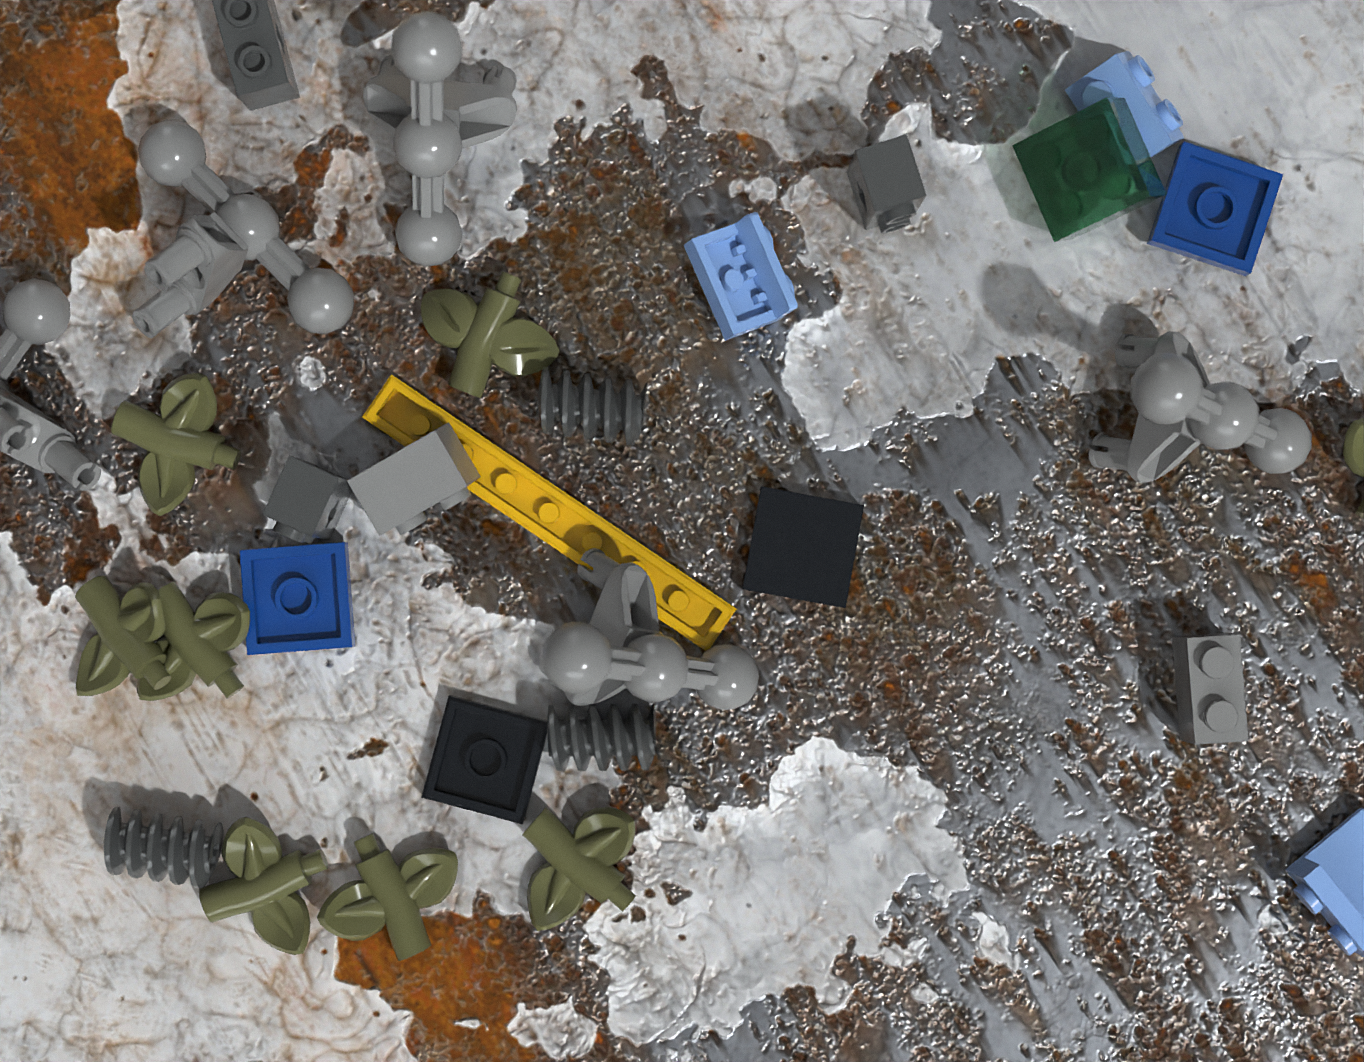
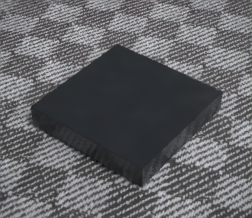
M761 486L742 589L846 608L864 505Z
M449 695L421 798L523 825L547 738V721Z

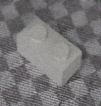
M448 422L352 477L347 482L380 536L396 527L400 535L412 530L428 520L423 511L437 503H440L444 511L471 496L467 486L481 476Z
M1213 633L1172 636L1180 740L1194 745L1249 741L1240 634Z

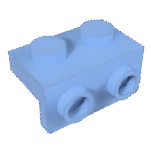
M1129 51L1116 53L1065 89L1120 177L1127 175L1167 147L1176 144L1184 138L1179 129L1183 125V121L1177 109L1168 99L1161 101L1151 85L1155 81L1152 70L1141 56L1136 55L1133 57Z
M757 212L745 215L735 224L692 238L683 245L725 341L774 323L798 307L794 297L795 292L792 281L784 273L773 249L772 235L763 225Z

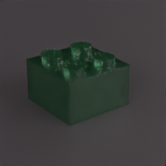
M1106 97L1012 145L1054 242L1077 238L1167 195L1125 98Z

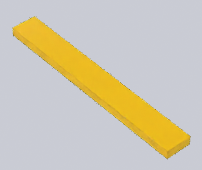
M392 374L362 416V418L405 447L449 422L481 476L467 486L468 490L578 565H585L593 571V567L582 561L581 558L587 550L597 548L619 564L632 562L642 567L648 574L654 587L658 619L706 651L711 648L736 611L735 607Z

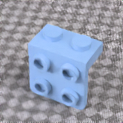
M1364 807L1351 814L1285 870L1298 885L1293 891L1300 901L1313 914L1316 915L1320 912L1332 926L1327 932L1337 946L1348 956L1356 953L1364 957Z

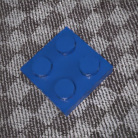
M1183 142L1178 147L1147 244L1243 276L1251 274L1283 174Z
M348 542L240 550L243 601L250 610V625L246 637L247 655L356 647Z

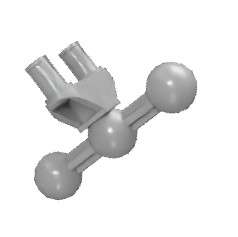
M431 11L412 13L395 29L391 41L392 55L386 56L382 60L379 74L371 78L365 85L363 99L365 107L373 120L384 130L394 135L393 147L397 160L412 174L413 204L398 218L395 229L400 252L411 262L427 267L442 265L452 258L459 249L462 239V230L457 215L444 204V174L452 169L460 159L463 148L492 140L509 129L515 120L517 112L516 101L512 96L517 79L513 70L504 66L501 76L497 77L498 66H491L484 73L483 84L444 80L460 64L463 52L458 29L445 16Z
M168 119L151 125L141 137L138 147L140 163L147 176L161 185L174 187L183 185L211 214L192 216L180 225L175 241L145 263V274L153 285L161 291L133 311L132 319L137 328L145 336L154 338L181 315H197L210 305L234 276L241 271L244 260L253 261L255 259L289 291L287 297L289 312L297 325L310 333L328 334L342 328L352 316L354 308L353 290L346 278L332 269L316 267L310 269L279 238V217L272 205L258 195L242 193L236 195L205 164L207 157L204 141L196 129L183 121Z
M32 278L20 282L10 289L2 306L3 322L7 328L0 337V451L41 472H56L75 488L87 491L98 482L101 475L100 467L77 449L75 437L68 430L23 399L10 393L9 387L5 382L32 344L42 345L54 341L66 331L71 317L70 302L57 284Z
M1168 331L1159 338L1140 337L1133 334L1121 335L1117 344L1130 347V349H1116L1115 360L1120 367H1137L1131 379L1130 398L1139 415L1132 440L1109 437L1104 434H1098L1094 437L1091 445L1102 447L1107 452L1089 450L1091 465L1098 468L1105 467L1124 470L1137 482H1150L1171 471L1200 444L1215 450L1239 448L1244 444L1243 449L1250 461L1259 470L1269 474L1292 472L1305 462L1312 448V433L1305 421L1296 412L1284 408L1264 410L1259 414L1257 403L1244 386L1233 382L1210 384L1198 354L1185 336L1179 332Z
M591 548L583 554L581 560L592 566L593 571L585 565L579 564L577 568L579 577L602 590L590 623L586 624L581 621L566 623L554 629L543 643L542 656L539 663L541 672L546 675L554 687L565 691V696L571 703L578 706L595 704L616 695L625 688L633 696L650 703L671 698L677 695L681 688L696 689V693L705 704L722 711L736 709L749 702L757 691L759 673L756 661L745 649L732 644H723L704 651L700 658L686 656L685 651L675 639L665 636L659 631L654 587L648 574L642 567L632 562L619 564L597 548Z

